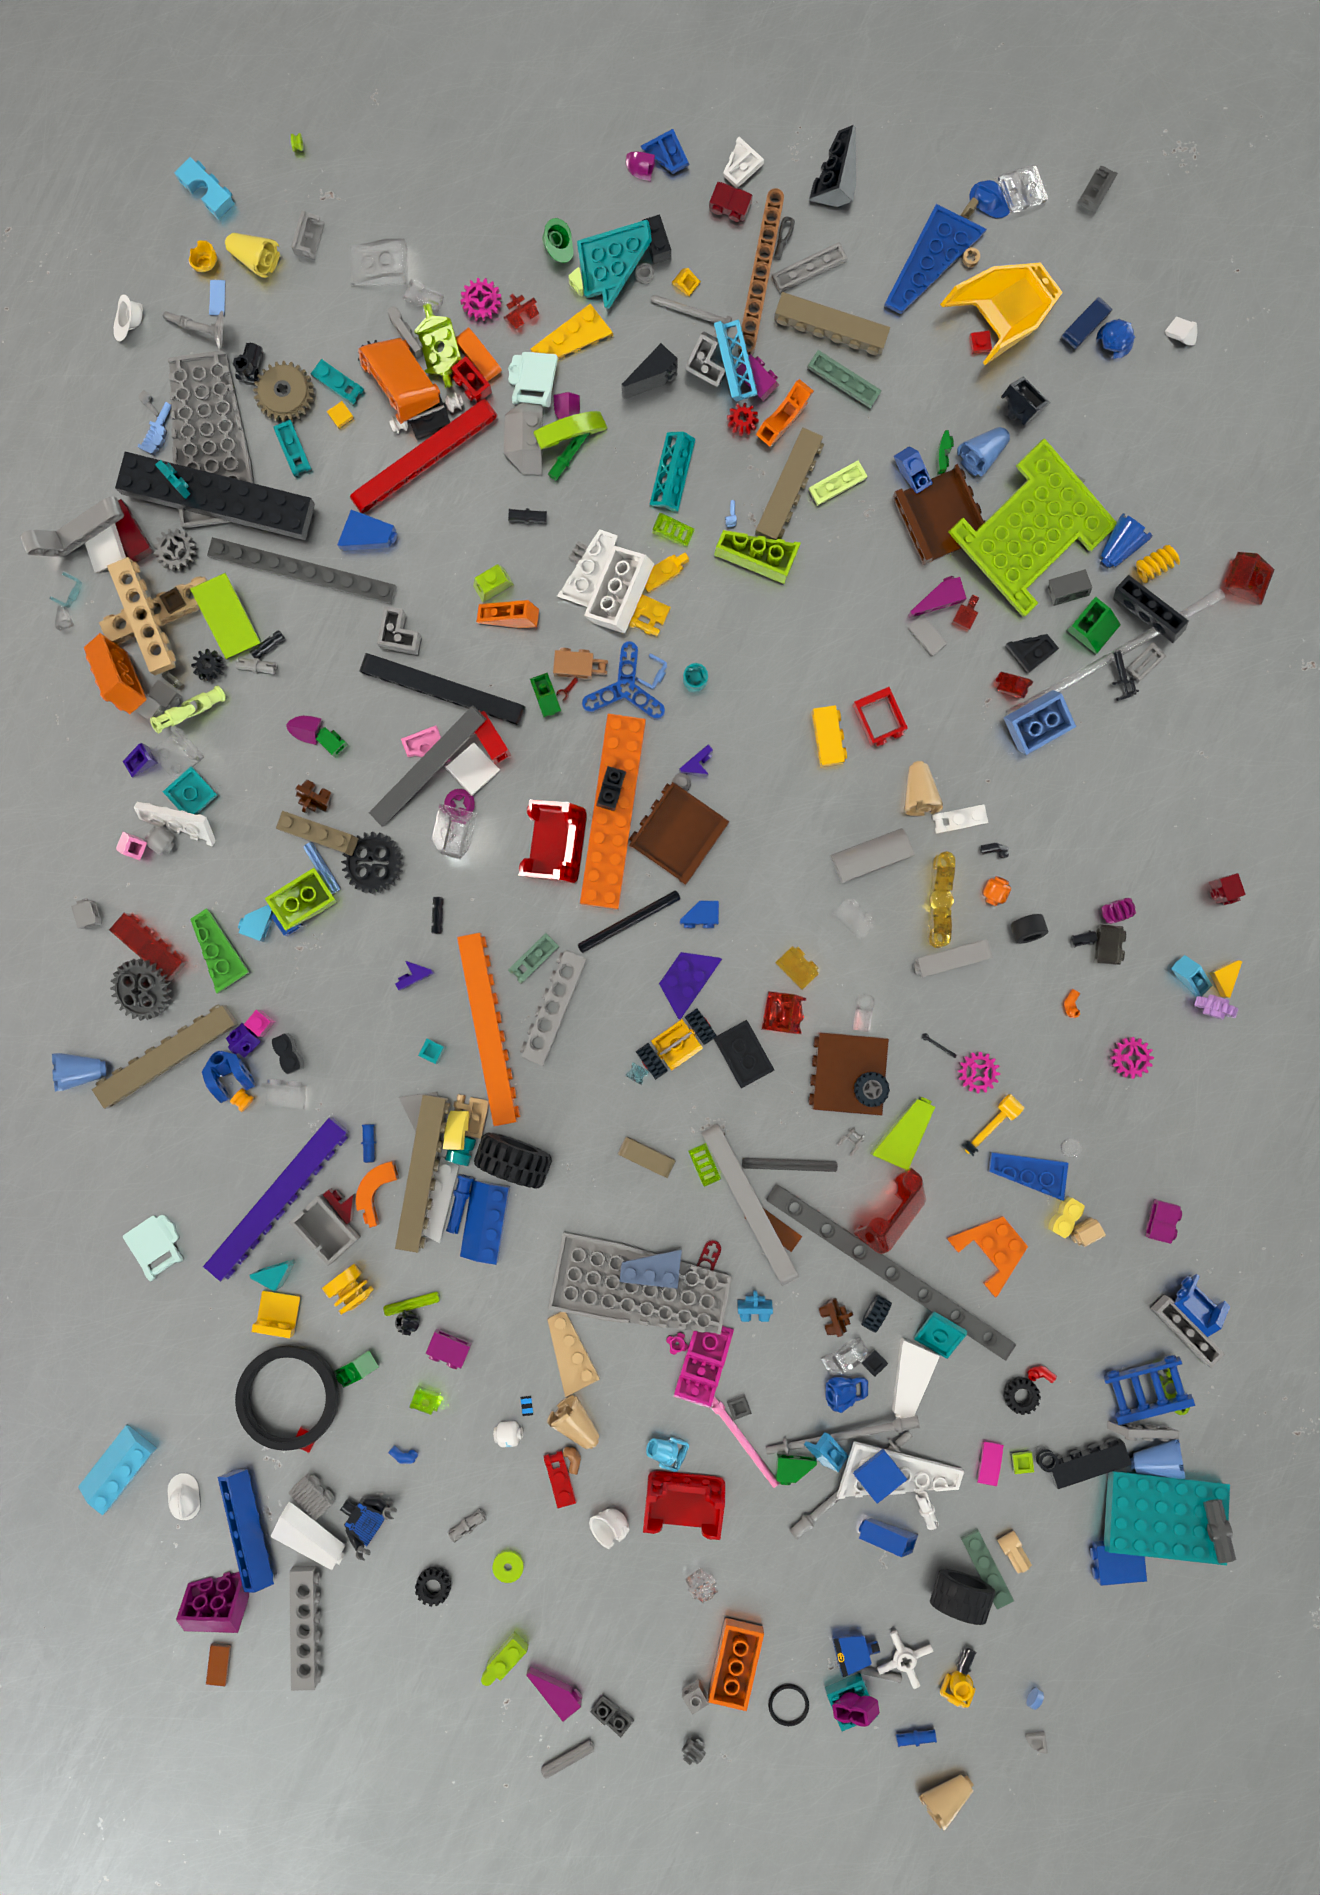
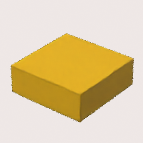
M343 401L327 411L338 428H341L354 418Z

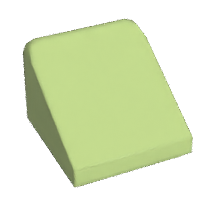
M578 267L568 275L569 284L582 297L584 292L580 268Z

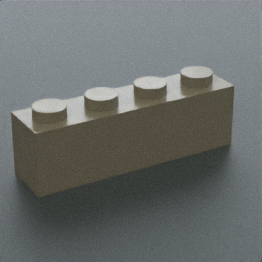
M285 811L281 812L276 829L350 856H353L359 839L351 834Z

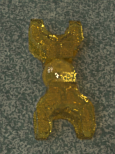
M947 851L935 856L932 861L933 892L930 895L929 901L933 909L931 910L928 942L934 948L947 946L951 941L952 935L950 909L953 906L954 898L950 891L953 890L955 856ZM941 859L946 862V866H942ZM938 933L942 935V941L937 939Z

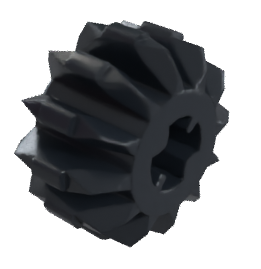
M206 649L205 654L202 651H198L200 657L194 656L193 659L196 663L191 664V667L196 668L193 673L199 675L200 680L206 678V681L211 682L212 677L218 680L216 674L222 675L223 671L220 668L225 667V664L221 662L223 657L221 655L217 656L218 652L215 650L210 652L209 649ZM205 664H211V667H205Z

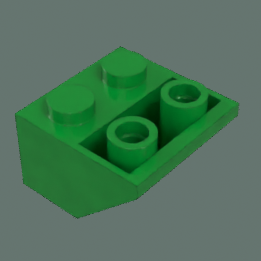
M1095 597L1067 631L1097 654L1121 624L1111 608Z

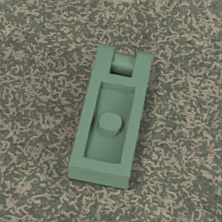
M545 933L508 971L518 978L517 981L522 984L559 946ZM522 964L527 968L524 973L519 969Z

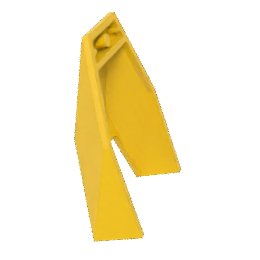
M1041 262L993 266L956 285L940 305L942 307L974 305L979 309L999 338L983 361L984 365H986L1035 331L1063 292Z

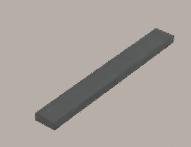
M471 706L378 802L369 814L381 827L384 826L487 719L474 706Z

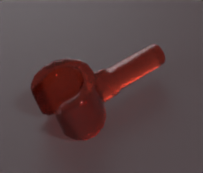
M574 678L565 689L558 690L556 696L558 697L561 692H565L566 696L562 701H566L569 698V692L578 682V679Z

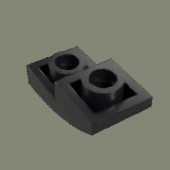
M607 766L596 806L615 811L626 771Z

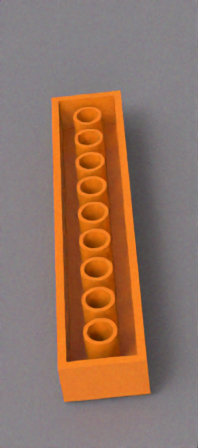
M615 714L607 715L580 899L581 905L619 910L646 719ZM607 766L626 771L615 811L596 806Z

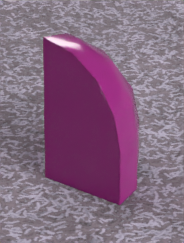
M638 151L627 153L626 166L628 171L639 179L651 181L655 166V155Z
M570 392L553 395L554 411L559 420L580 413V395Z
M303 715L289 720L286 727L289 733L298 740L316 745L318 742L316 740L318 737L317 730L321 727L322 723L321 718Z

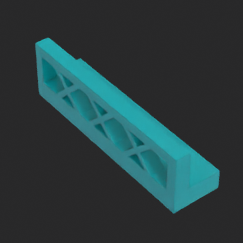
M684 431L667 432L649 504L652 507H665L672 512H678L695 444V438ZM672 438H676V443L671 447ZM672 456L671 462L667 465V459ZM667 474V480L662 483L663 477ZM663 492L662 500L657 501L658 496Z

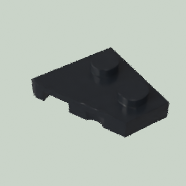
M1048 634L1014 642L1011 641L1005 645L1027 673H1030L1059 649Z

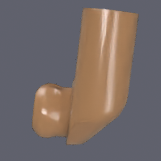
M565 1447L563 1456L568 1457L570 1460L568 1472L577 1475L581 1456L576 1448Z

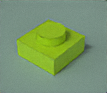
M1031 1451L1011 1453L1014 1474L1034 1472Z

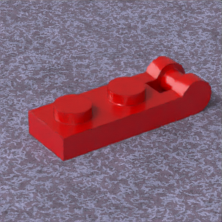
M563 1450L558 1451L554 1455H543L557 1509L576 1504L577 1501L566 1460L563 1456ZM559 1461L560 1466L553 1468L552 1463Z

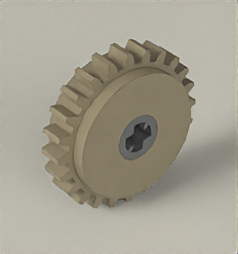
M276 361L275 367L269 364V370L267 371L262 369L264 374L257 375L260 381L254 382L258 388L253 389L254 393L257 394L254 396V399L258 402V408H262V413H267L269 419L274 416L276 422L279 421V418L283 422L286 421V418L293 422V417L295 416L297 419H300V413L306 415L304 409H311L308 403L314 402L310 395H315L314 390L311 389L314 387V384L310 382L312 379L307 375L306 370H301L300 365L294 367L293 362L287 365L285 361L282 362V365H279Z

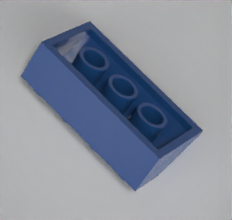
M477 1180L472 1182L460 1257L476 1262L497 1265L510 1186Z

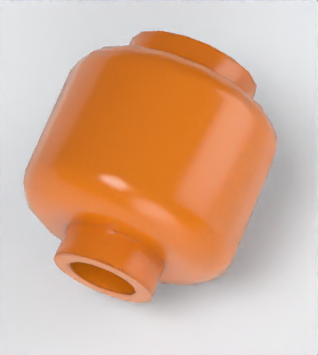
M995 876V878L988 880L983 895L987 898L986 902L997 906L998 903L1004 904L1007 901L1012 888L1009 885V881Z

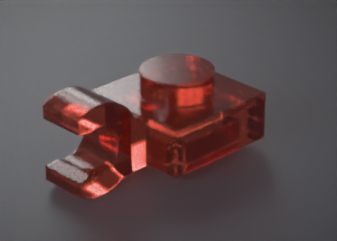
M972 595L967 606L961 604L952 622L970 630L979 613L974 610L979 597Z

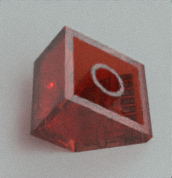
M1237 552L1230 574L1226 579L1225 588L1235 596L1262 605L1275 569L1258 553Z

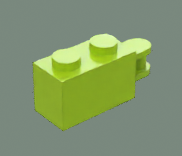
M515 1631L488 1660L487 1669L483 1672L481 1678L484 1686H490L496 1678L501 1681L527 1653L529 1644Z

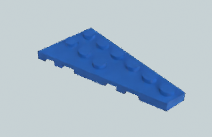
M936 204L884 306L902 314L987 229Z

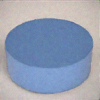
M1037 1688L1032 1689L1027 1697V1706L1033 1710L1038 1709L1044 1700V1693Z

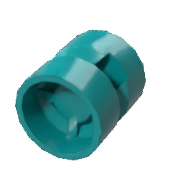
M698 663L688 665L683 674L685 688L691 692H700L706 687L708 681V671L706 668Z
M465 1136L464 1150H447L445 1160L469 1166L472 1157L469 1151H473L476 1139Z

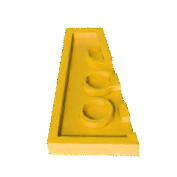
M589 304L530 350L535 353L556 354L558 359L568 353L579 351L587 345H593L601 339L613 336V332L594 307Z

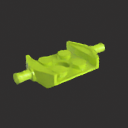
M431 304L423 305L426 319L414 330L423 346L422 351L427 366L425 373L443 377L445 388H450L453 386L450 378L452 374L451 368L461 360L454 329L450 318L433 315ZM443 342L444 349L439 352L438 345Z

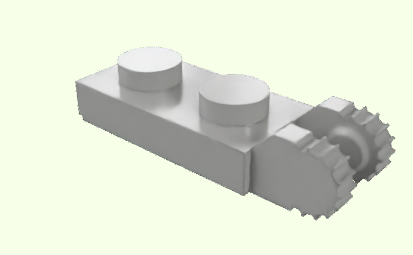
M396 307L388 308L387 313L390 321L402 339L407 341L415 358L418 359L423 356L421 350L423 346L417 337L413 338L411 335L412 329L408 323H403L401 312Z

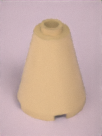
M916 761L909 767L904 809L906 814L910 816H925L924 812L931 811V814H935L943 809V803L930 768L923 761Z
M570 1395L557 1405L559 1409L555 1413L553 1411L550 1413L547 1423L550 1427L581 1447L593 1449L599 1443V1434L580 1400L576 1396Z
M959 1775L922 1793L918 1797L923 1806L927 1805V1812L944 1831L973 1793L972 1787L974 1785L968 1776L963 1777Z

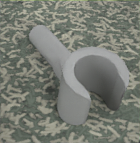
M143 390L139 395L140 401L156 417L159 416L158 411L149 402L152 396Z

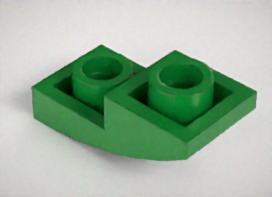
M945 430L938 446L936 457L937 475L945 473L947 467H949V457L946 454H949L952 447H954L953 436H950L949 430Z

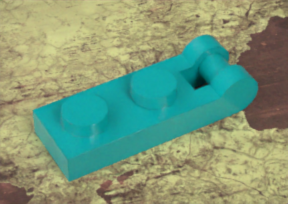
M323 359L318 362L310 373L313 378L351 405H354L357 401V396L364 392L362 386L349 379ZM349 388L353 389L350 394L346 393Z
M288 420L273 426L294 477L300 475L299 473L305 470L306 472L312 470L292 421ZM301 459L302 463L295 465L294 461Z

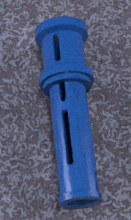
M464 1174L457 1175L458 1183L456 1190L453 1191L455 1198L446 1229L447 1232L452 1234L454 1232L458 1234L466 1199L470 1197L471 1182L474 1181V1177Z

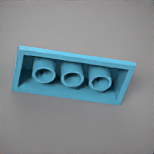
M126 1425L78 1486L87 1504L103 1516L110 1510L157 1447L129 1425Z

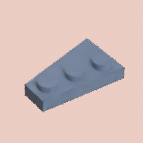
M682 1249L623 1261L621 1264L620 1282L678 1289Z

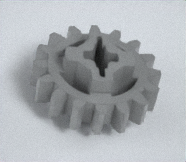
M177 528L175 533L171 529H168V534L161 532L163 537H157L156 540L159 543L153 545L158 550L153 552L158 557L157 561L162 563L165 569L169 566L171 571H174L175 567L182 571L183 565L188 568L187 562L194 561L191 555H196V552L192 550L196 548V545L191 543L193 541L192 537H187L188 534L185 531L181 533ZM177 538L184 540L185 543L178 542ZM165 557H171L173 559V562L168 561Z

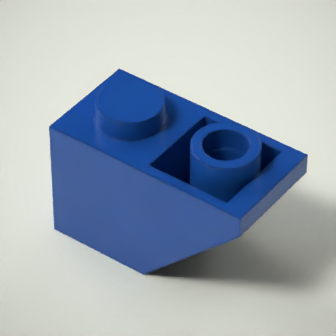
M909 446L893 456L901 474L916 494L933 484L918 450Z
M699 901L680 919V924L684 925V928H695V925H703V928H714V925L719 924V901Z

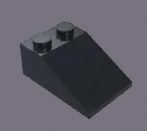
M660 343L621 384L622 397L627 399L663 386L668 381H673L678 374V358Z

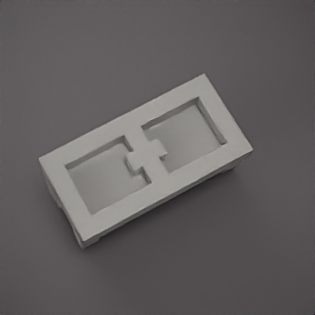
M301 210L291 245L294 254L315 259L325 225L319 216Z

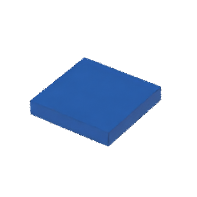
M884 1449L853 1472L854 1476L877 1504L908 1480Z

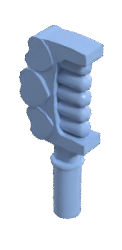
M165 402L156 422H149L151 426L147 432L148 434L145 436L146 438L143 440L144 442L141 445L138 444L141 450L153 456L156 455V452L165 443L164 438L166 437L167 430L162 425L171 410V404Z

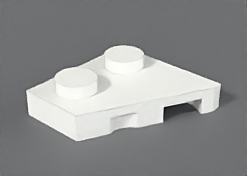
M738 137L735 149L729 157L730 161L723 172L724 177L735 188H738L764 164V159L743 139Z

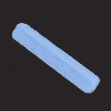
M312 842L304 845V850L330 893L338 892L340 887Z

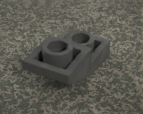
M604 1696L600 1698L590 1711L604 1726H609L620 1738L634 1722L630 1716Z

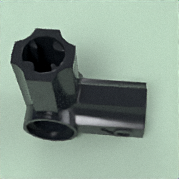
M251 342L246 343L243 355L240 354L234 358L233 366L236 369V379L253 384L258 380V366L263 351L261 346Z

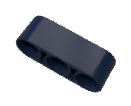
M1101 297L1096 298L1061 337L1074 349L1078 348L1113 309Z

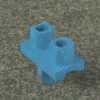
M753 1290V1296H746V1300H737L738 1314H740L742 1322L751 1321V1314H759V1321L769 1322L770 1315L773 1314L772 1300H765V1296H758L756 1290Z

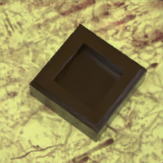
M177 587L159 596L169 614L187 605Z

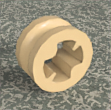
M972 247L966 249L962 257L963 264L967 267H975L979 262L980 252ZM969 254H971V256L972 254L975 256L974 261H971L972 259H970V261L967 259Z

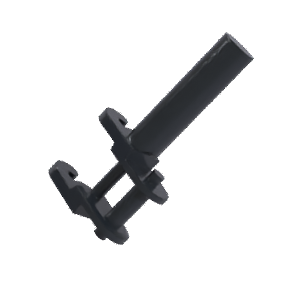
M1121 650L1113 652L1120 680L1112 682V685L1122 683L1125 693L1123 696L1117 697L1116 701L1132 697L1131 694L1136 695L1139 692L1138 689L1136 690L1134 683L1137 679L1130 677L1129 680L1127 679ZM1127 683L1131 684L1132 691L1128 692Z

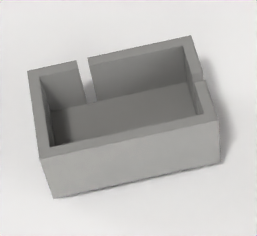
M322 1194L316 1197L289 1222L313 1250L319 1246L322 1247L317 1252V1255L327 1266L333 1263L360 1238L354 1229L344 1222Z

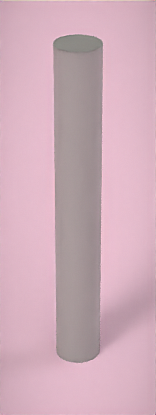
M865 1667L856 1672L898 1683L902 1681V1675L886 1672L880 1675L878 1669Z

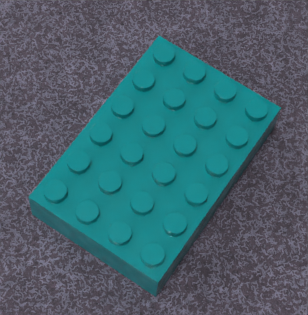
M1118 1471L1109 1472L1104 1532L1105 1551L1227 1566V1563H1218L1214 1544L1207 1532V1524L1209 1523L1203 1502L1222 1499L1226 1520L1229 1521L1230 1484Z

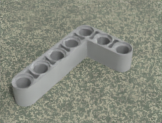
M108 497L57 531L29 530L22 533L20 537L28 555L64 556L122 519L124 515L117 498Z

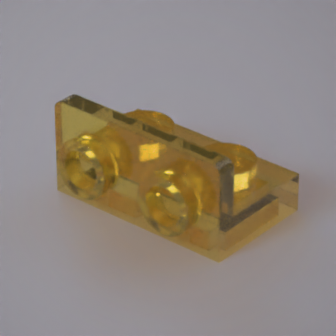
M792 946L775 963L803 990L819 975L817 971L819 968L813 961L808 962L804 958L805 953L799 947L794 948Z

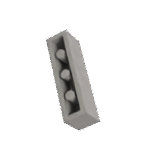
M1163 1295L1151 1309L1205 1365L1212 1368L1225 1354L1174 1304L1175 1302L1170 1297Z

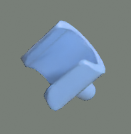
M735 500L730 501L731 516L725 517L727 528L734 527L737 524Z

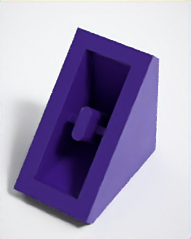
M143 743L138 744L123 760L131 777H135L158 764L150 748Z

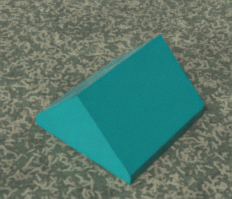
M295 1259L259 1269L250 1274V1279L275 1292L284 1285L295 1264Z

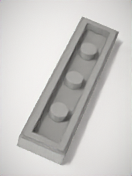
M840 242L772 274V279L779 293H782L847 262L848 258Z

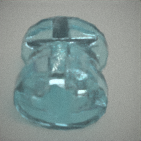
M633 1062L631 1070L625 1076L642 1085L645 1075H648L649 1071Z

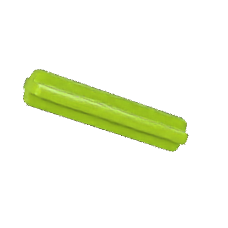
M433 1292L383 1307L385 1316L402 1313L404 1310L409 1311L438 1303L440 1297L438 1292Z

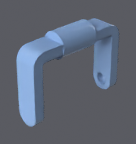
M650 653V658L663 664L661 670L659 669L652 685L637 677L635 681L650 689H655L666 674L667 663Z

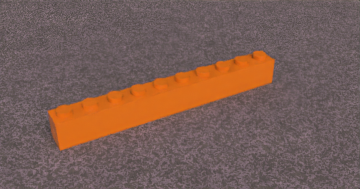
M482 933L457 937L493 1125L499 1126L515 1123L518 1121L517 1118L520 1117L519 1107L515 1106L514 1099L517 1098L515 1087H511L510 1083L513 1075L511 1068L507 1067L506 1061H509L508 1050H504L503 1042L506 1039L504 1030L500 1031L499 1023H502L501 1013L496 1011L495 1004H498L497 993H493L492 985H495L493 974H489L488 967L491 966L489 955L485 954L484 948L487 947L486 937H482Z

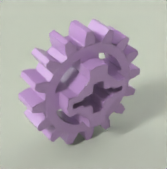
M1209 995L1208 998L1197 996L1194 1004L1196 1007L1204 1009L1203 1014L1222 1020L1225 1016L1236 1018L1238 1008L1229 1005L1230 1000L1215 995Z

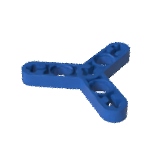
M625 642L621 647L618 681L583 698L582 705L586 712L593 713L625 699L654 720L661 719L664 716V705L635 684L638 647L634 642ZM628 646H632V650H635V652H631L630 658L631 660L634 659V662L629 660L623 661V658L627 659V652L624 649H628ZM627 664L633 668V672L628 675L622 672V667ZM627 684H629V689L632 692H634V689L638 691H636L632 699H630L629 697L631 696V693H629L628 691H625L623 693L621 685L626 686ZM611 691L614 695L613 699L605 701L603 699L604 692ZM596 695L600 696V700L603 703L602 705H599L598 701L594 703V708H591L590 706L586 707V704H588V699H591V701L598 700ZM637 695H644L646 702L642 705L637 704L635 701ZM652 700L653 702L651 703V706H653L654 708H657V706H659L661 714L656 713L655 715H653V710L650 707H648V710L644 708L648 706L649 701Z

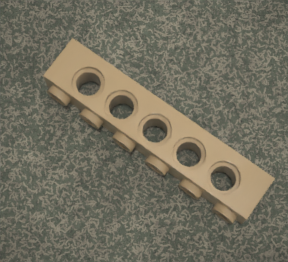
M129 557L107 565L149 672L155 676L175 668L174 661H176V657L173 651L168 649V637L160 629L162 623L159 616L155 615L152 609L155 607L153 600L146 594V590H148L144 579H140L138 574L141 572L139 565ZM128 577H133L130 584L125 583ZM136 594H140V599L137 602H133V597ZM147 612V617L140 620V614ZM154 629V635L147 638V632ZM157 647H161V653L154 655V650Z
M195 577L186 585L180 584L175 586L187 605L172 614L168 613L159 597L166 592H161L156 595V598L152 599L155 605L152 608L153 611L158 606L162 608L161 612L157 614L162 625L200 609L195 598L189 599V594L191 593L190 588L207 581L205 577ZM124 609L121 610V613L108 615L103 618V621L99 622L104 636L117 645L135 638ZM147 612L141 613L144 614L143 619H145L147 617ZM126 621V627L119 629L120 623Z

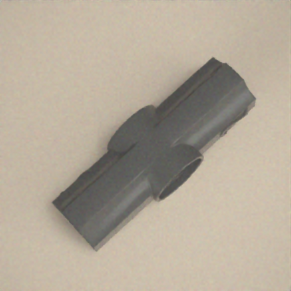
M1222 1499L1203 1502L1209 1523L1207 1524V1532L1214 1544L1218 1563L1233 1562L1236 1560L1231 1540L1233 1532L1229 1521L1226 1520Z

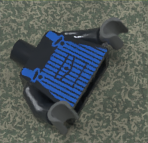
M361 1498L357 1506L346 1500L340 1511L349 1516L344 1524L346 1527L345 1531L356 1551V1558L358 1560L365 1561L363 1553L366 1555L371 1554L370 1550L364 1547L368 1546L385 1519H394L390 1513L397 1512L395 1507H390L381 1498Z

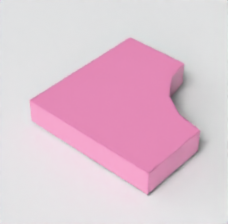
M435 725L402 738L401 741L407 757L417 756L422 758L441 738L438 727Z

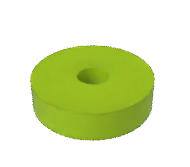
M503 1550L498 1553L492 1565L495 1577L503 1583L515 1582L520 1578L524 1569L521 1555L514 1550ZM505 1564H510L512 1568L506 1569Z

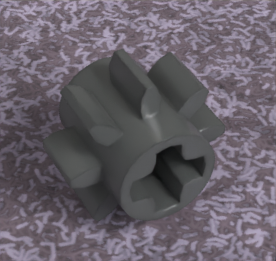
M698 1738L695 1742L689 1739L682 1748L684 1753L683 1760L689 1765L692 1762L699 1764L706 1754L703 1750L705 1748L704 1744Z

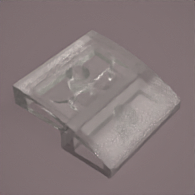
M1036 165L1019 168L997 178L1010 213L1026 210L1029 206L1043 204L1048 200Z

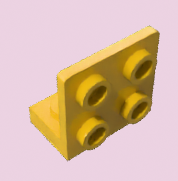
M266 1290L262 1291L257 1321L252 1325L251 1332L291 1338L295 1333L300 1296Z

